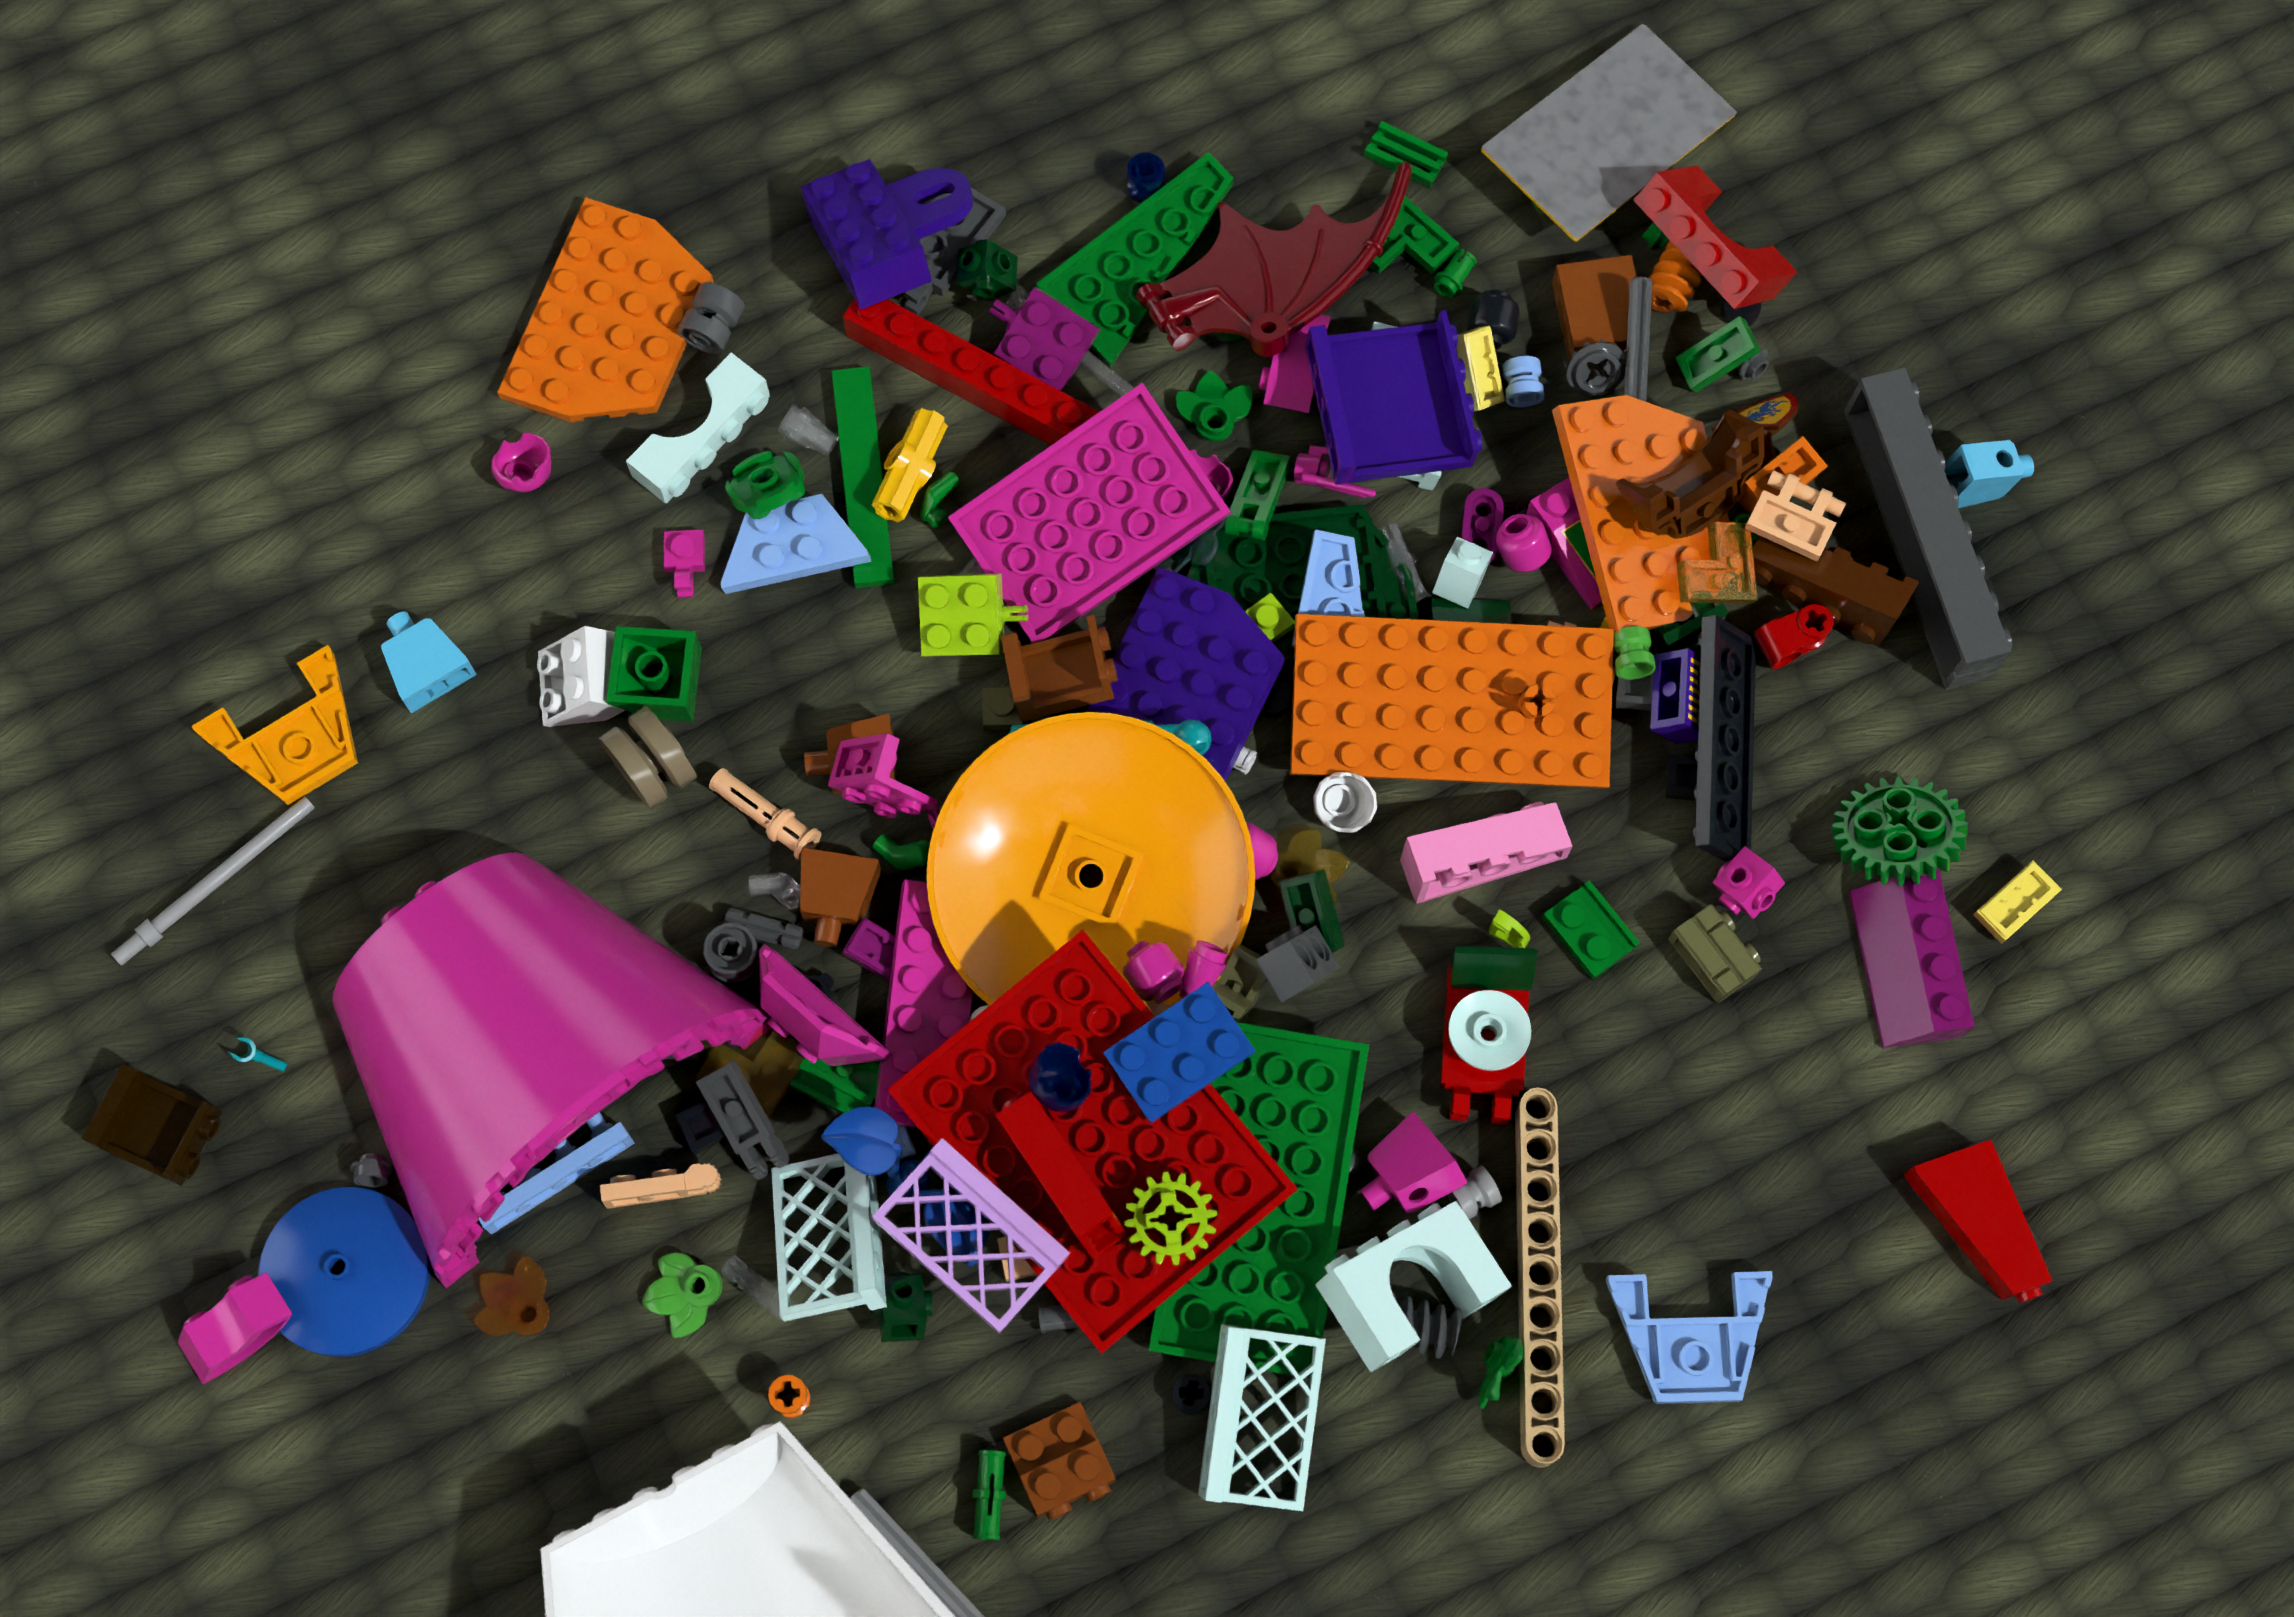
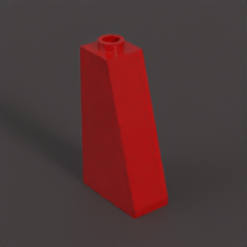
M1030 1091L1024 1096L1017 1095L1008 1100L1003 1105L1002 1111L995 1116L1092 1259L1128 1236L1032 1092Z
M1991 1139L1916 1165L1904 1174L1907 1182L2002 1301L2016 1296L2018 1303H2023L2043 1295L2040 1287L2052 1282V1278Z

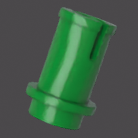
M1464 249L1456 250L1444 271L1436 274L1434 289L1439 295L1445 298H1453L1454 295L1461 293L1463 289L1462 283L1477 264L1475 256L1467 251L1462 259Z

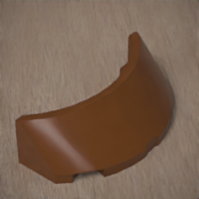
M1728 410L1724 413L1717 427L1703 446L1678 469L1662 478L1644 483H1633L1621 478L1616 482V486L1644 528L1658 536L1660 534L1668 535L1674 539L1692 536L1722 518L1744 494L1743 484L1746 478L1751 473L1759 471L1765 459L1764 426L1733 410Z

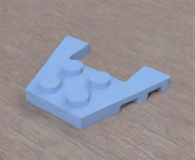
M1772 1271L1734 1272L1731 1274L1734 1317L1651 1319L1649 1317L1646 1274L1608 1275L1606 1277V1285L1655 1404L1740 1402L1743 1400L1755 1351V1341L1765 1310L1766 1296L1772 1282Z

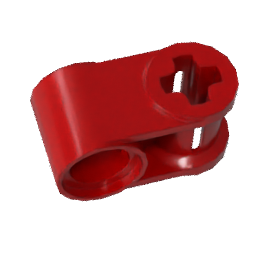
M1812 604L1783 618H1777L1764 624L1752 636L1770 668L1775 670L1821 647L1833 628L1834 619L1832 613L1826 607Z

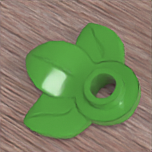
M675 1252L658 1259V1266L663 1277L654 1281L647 1288L642 1304L653 1313L670 1315L672 1337L682 1338L697 1331L705 1323L708 1306L715 1303L721 1295L722 1279L715 1268L709 1265H697L689 1255ZM699 1278H702L705 1282V1288L699 1294L695 1290V1283Z

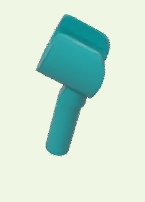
M235 1037L247 1043L248 1051L243 1056H237L228 1051L231 1058L239 1062L253 1060L281 1072L285 1071L288 1065L287 1062L263 1053L247 1037Z

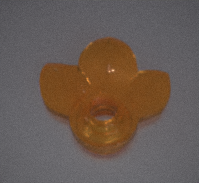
M523 1256L518 1262L513 1276L504 1273L481 1274L480 1290L488 1307L479 1312L473 1322L486 1334L498 1337L514 1331L523 1336H532L540 1333L547 1326L550 1319L549 1306L543 1299L547 1287V1279L540 1266L529 1257ZM527 1308H535L536 1317L531 1322H524L522 1319V1314Z

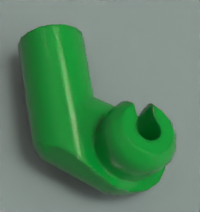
M951 471L946 472L925 490L920 516L925 524L929 523L933 528H940L947 520V512L940 507L943 500L960 486V480L955 473Z

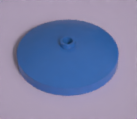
M340 1187L321 1191L302 1200L279 1220L264 1245L258 1276L267 1272L292 1313L289 1321L280 1330L287 1339L308 1351L323 1356L351 1357L381 1348L399 1336L409 1326L425 1300L430 1282L431 1262L415 1220L406 1209L379 1192L358 1187ZM344 1261V1271L339 1275L334 1274L336 1267L341 1266Z

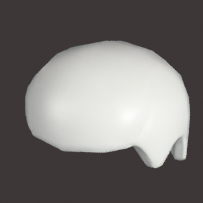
M1335 772L1330 776H1326L1319 782L1313 795L1314 813L1324 826L1338 832H1357L1371 822L1377 810L1376 792L1364 777L1355 773Z

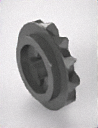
M1602 338L1598 343L1594 344L1585 341L1584 348L1578 352L1572 351L1570 363L1565 364L1567 370L1566 378L1571 388L1580 395L1587 397L1605 395L1617 388L1625 377V354L1616 343H1607ZM1601 361L1605 372L1596 369L1590 371L1587 363L1598 364Z

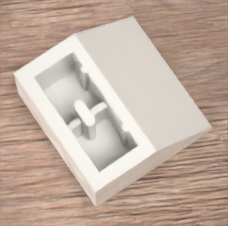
M583 626L538 651L537 668L540 674V707L542 709L543 726L553 727L606 721L625 711L608 705L606 702L615 632Z

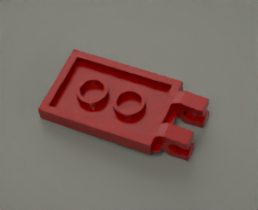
M1449 964L1447 970L1440 1087H1445V1090L1452 1091L1450 1120L1467 1121L1470 1111L1471 1093L1492 1095L1491 1124L1507 1126L1508 1121L1511 1120L1512 1097H1519L1524 1091L1526 1052L1512 1066L1497 1071H1486L1472 1067L1456 1054L1448 1034L1449 1020L1454 1008L1466 996L1474 992L1490 989L1453 988L1451 986V964ZM1494 990L1513 997L1522 1005L1528 1015L1529 991ZM1484 1029L1481 1031L1483 1039L1487 1041L1495 1039V1034L1492 1030Z

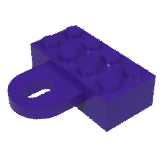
M870 159L852 164L848 168L825 177L817 178L810 183L800 186L810 221L861 310L931 282L925 253L919 239L959 223L968 215L973 206L970 183L962 173L947 168L928 169L885 185ZM950 193L949 196L929 204H921L940 195Z

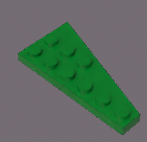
M1209 152L1036 283V288L1042 289L1101 329L1090 349L1109 370L1149 312V309L1143 308L1136 299L1137 291L1145 284H1160L1171 279L1217 210L1218 203L1223 201L1233 186L1232 175Z

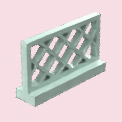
M839 1154L792 1163L782 1168H771L779 1310L782 1320L789 1321L864 1304L868 1306L870 1311L887 1307L880 1226L871 1219L872 1215L879 1209L876 1176L865 1175L856 1171ZM844 1166L845 1175L834 1188L822 1181L830 1169ZM802 1176L807 1181L794 1197L784 1191V1179ZM817 1186L828 1193V1196L814 1211L802 1202ZM839 1200L847 1205L848 1211L836 1225L826 1219L824 1215ZM798 1208L810 1217L795 1234L786 1228V1221ZM818 1223H821L830 1229L831 1232L818 1247H815L806 1241L805 1238ZM841 1236L850 1242V1249L838 1262L826 1253ZM800 1245L810 1251L812 1255L797 1271L789 1265L788 1259ZM822 1259L834 1267V1269L818 1285L807 1276ZM842 1274L853 1280V1293L835 1296L829 1292ZM801 1283L814 1290V1293L805 1303L791 1306V1295Z
M1221 1324L1198 1496L1205 1501L1220 1503L1225 1501L1303 1511L1326 1339ZM1250 1338L1266 1340L1276 1353L1258 1368L1255 1367L1248 1357ZM1274 1341L1286 1342L1289 1344H1287L1284 1348L1280 1350ZM1298 1344L1314 1346L1311 1364L1298 1374L1285 1355ZM1278 1360H1281L1294 1378L1274 1392L1261 1374ZM1247 1364L1252 1373L1245 1378ZM1310 1374L1309 1385L1307 1386L1303 1379ZM1257 1378L1270 1397L1250 1411L1242 1400L1243 1388ZM1296 1384H1299L1307 1395L1306 1407L1292 1417L1279 1398ZM1275 1402L1288 1421L1271 1435H1268L1255 1417ZM1240 1408H1242L1246 1416L1239 1421ZM1304 1417L1302 1430L1300 1426L1297 1424V1422ZM1251 1421L1264 1440L1247 1454H1244L1236 1443L1237 1431ZM1293 1427L1301 1437V1446L1299 1451L1289 1459H1286L1273 1441ZM1269 1445L1282 1464L1263 1479L1249 1460ZM1236 1451L1240 1459L1233 1464L1234 1453ZM1298 1461V1469L1296 1473L1295 1470L1292 1468V1465ZM1245 1464L1259 1483L1245 1494L1229 1492L1232 1474ZM1285 1470H1288L1296 1481L1293 1500L1277 1498L1268 1486L1270 1482ZM1264 1489L1269 1497L1258 1496L1255 1494H1257L1260 1490Z

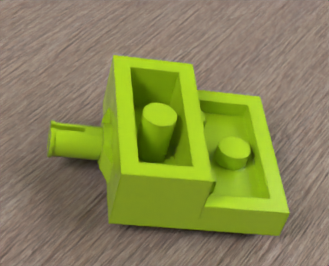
M1002 573L918 577L921 656L1000 655L1004 652L1001 636H1004L1005 622H1028V614H1013L1028 612L1027 605L1004 606Z

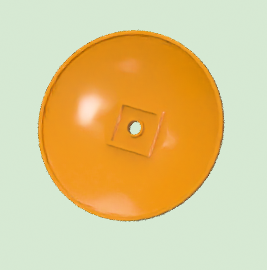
M1083 712L1049 717L1028 724L1006 735L990 746L973 761L948 794L938 815L928 852V901L939 941L961 978L989 1006L1081 930L1085 931L1127 983L1128 981L1123 975V967L1129 960L1126 954L1133 946L1144 940H1147L1149 945L1155 942L1166 943L1184 967V971L1189 949L1191 947L1194 948L1198 940L1212 943L1224 949L1228 953L1225 962L1228 963L1236 946L1240 945L1244 938L1254 900L1255 864L1250 833L1243 813L1232 791L1221 775L1207 759L1174 734L1154 724L1112 713ZM1087 864H1095L1103 872V880L1097 887L1088 888L1080 882V870ZM1180 990L1162 1002V1004L1173 1006L1183 998L1178 995Z

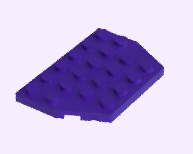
M1158 567L1113 657L1118 677L1117 682L1111 683L1114 699L1091 704L1086 712L1112 713L1133 717L1142 721L1152 720L1154 725L1180 724L1182 721L1189 719L1201 721L1211 732V746L1203 757L1215 768L1226 783L1278 677L1285 658L1228 592Z

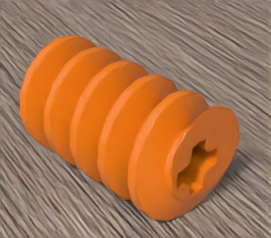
M1669 240L1666 250L1660 256L1659 263L1653 269V274L1649 276L1653 281L1651 309L1660 313L1685 311L1688 306L1687 300L1693 298L1694 288L1700 285V276H1702L1696 267Z

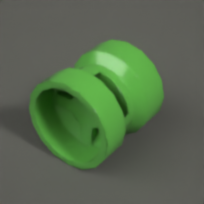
M1631 626L1620 629V633L1614 632L1613 652L1618 657L1615 660V670L1619 678L1625 680L1641 679L1655 671L1654 655L1649 652L1651 637L1650 631L1647 628Z

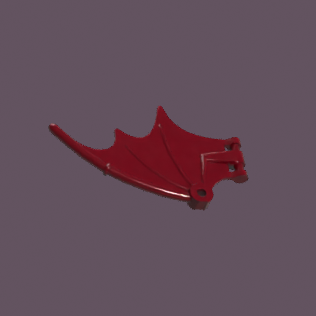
M1407 162L1400 163L1397 167L1391 192L1383 205L1370 217L1351 224L1341 223L1330 218L1318 204H1315L1303 222L1296 227L1284 231L1271 230L1253 223L1226 203L1220 202L1218 203L1221 220L1220 232L1210 251L1197 263L1175 277L1160 284H1145L1137 291L1136 299L1143 308L1149 309L1150 318L1162 333L1168 334L1167 340L1176 351L1186 349L1197 337L1212 332L1244 336L1250 339L1253 351L1263 357H1272L1282 351H1286L1289 346V336L1298 332L1325 312L1359 279L1373 260L1382 254V247L1396 222L1412 174L1411 165ZM1165 295H1170V298L1161 300ZM1188 322H1190L1191 325H1192V326H1183L1184 324H1186V323H1188Z

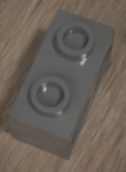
M1299 925L1267 943L1265 947L1268 953L1257 959L1259 966L1281 1003L1341 968L1316 925L1303 932Z

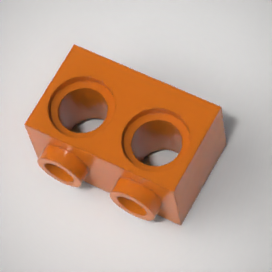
M1803 436L1744 482V494L1738 502L1748 514H1752L1763 490L1776 496L1780 494V490L1767 485L1773 470L1785 476L1791 473L1800 477L1799 482L1807 485L1825 470L1828 465Z

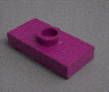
M863 917L841 954L890 983L896 938L895 935Z

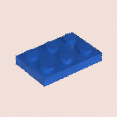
M1209 982L1103 1052L1150 1124L1256 1053Z

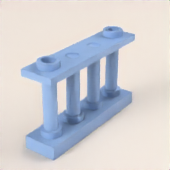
M598 1112L586 1122L593 1132L590 1136L592 1140L577 1148L576 1146H571L568 1140L565 1139L554 1149L557 1155L554 1158L556 1163L543 1171L535 1169L533 1166L526 1173L525 1178L519 1183L518 1187L507 1194L503 1191L500 1192L505 1200L489 1221L484 1223L481 1218L478 1220L484 1229L493 1234L632 1146L635 1142L621 1122L614 1126L612 1123L607 1124L601 1113Z

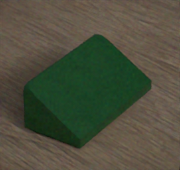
M1431 598V620L1512 624L1510 601L1472 600L1467 609L1444 598Z
M1320 869L1278 881L1291 930L1300 925L1303 932L1316 925L1332 952L1345 946L1325 870Z
M1457 946L1454 948L1451 957V986L1460 989L1529 991L1534 984L1537 950L1535 948Z

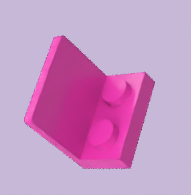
M884 733L840 741L828 786L842 792L841 796L845 800L871 805L874 807L873 811L876 814L887 818H896L897 814L903 813L920 815L921 811L937 809L938 800L889 777L897 761L896 751L900 739Z

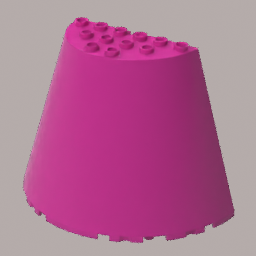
M513 852L488 857L462 868L438 883L430 881L424 884L416 892V898L403 908L396 907L384 915L381 920L383 925L361 946L340 975L333 992L332 1002L418 1231L434 1273L446 1289L480 1262L476 1255L477 1247L474 1243L480 1238L483 1229L477 1221L481 1218L485 1223L491 1219L505 1200L500 1190L508 1182L512 1187H516L534 1165L542 1161L585 1122L631 1090L642 1079L650 1075L653 1076L663 1070L665 1066L661 1060L672 1054L677 1061H680L698 1053L705 1047L701 1043L702 1040H707L712 1047L720 1046L728 1041L730 1045H737L745 1050L772 1028L767 1023L770 1017L766 1012L524 853Z

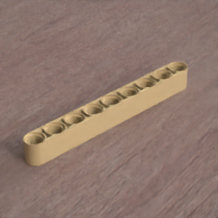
M1538 1087L1525 1092L1516 1106L1515 1150L1519 1339L1522 1340L1523 1359L1519 1363L1521 1452L1527 1463L1534 1467L1542 1468L1548 1467L1561 1457L1564 1452L1565 1435L1558 1109L1553 1094L1546 1089ZM1532 1101L1539 1102L1546 1110V1117L1541 1119L1533 1118L1528 1114L1526 1104ZM1530 1142L1542 1144L1546 1149L1547 1157L1543 1160L1532 1158L1527 1152V1144ZM1531 1183L1543 1185L1548 1193L1547 1200L1540 1202L1532 1199L1528 1194V1185ZM1539 1224L1545 1227L1549 1235L1548 1241L1546 1243L1533 1241L1528 1233L1530 1225ZM1542 1266L1549 1273V1283L1541 1286L1532 1282L1529 1276L1530 1267ZM1537 1307L1546 1310L1550 1316L1549 1327L1540 1328L1535 1326L1530 1320V1310ZM1543 1350L1549 1355L1551 1359L1549 1370L1541 1371L1533 1366L1530 1359L1532 1351ZM1541 1392L1549 1396L1552 1402L1550 1413L1541 1414L1535 1411L1531 1403L1534 1393ZM1542 1435L1551 1441L1553 1451L1550 1457H1540L1534 1452L1532 1441L1535 1436Z

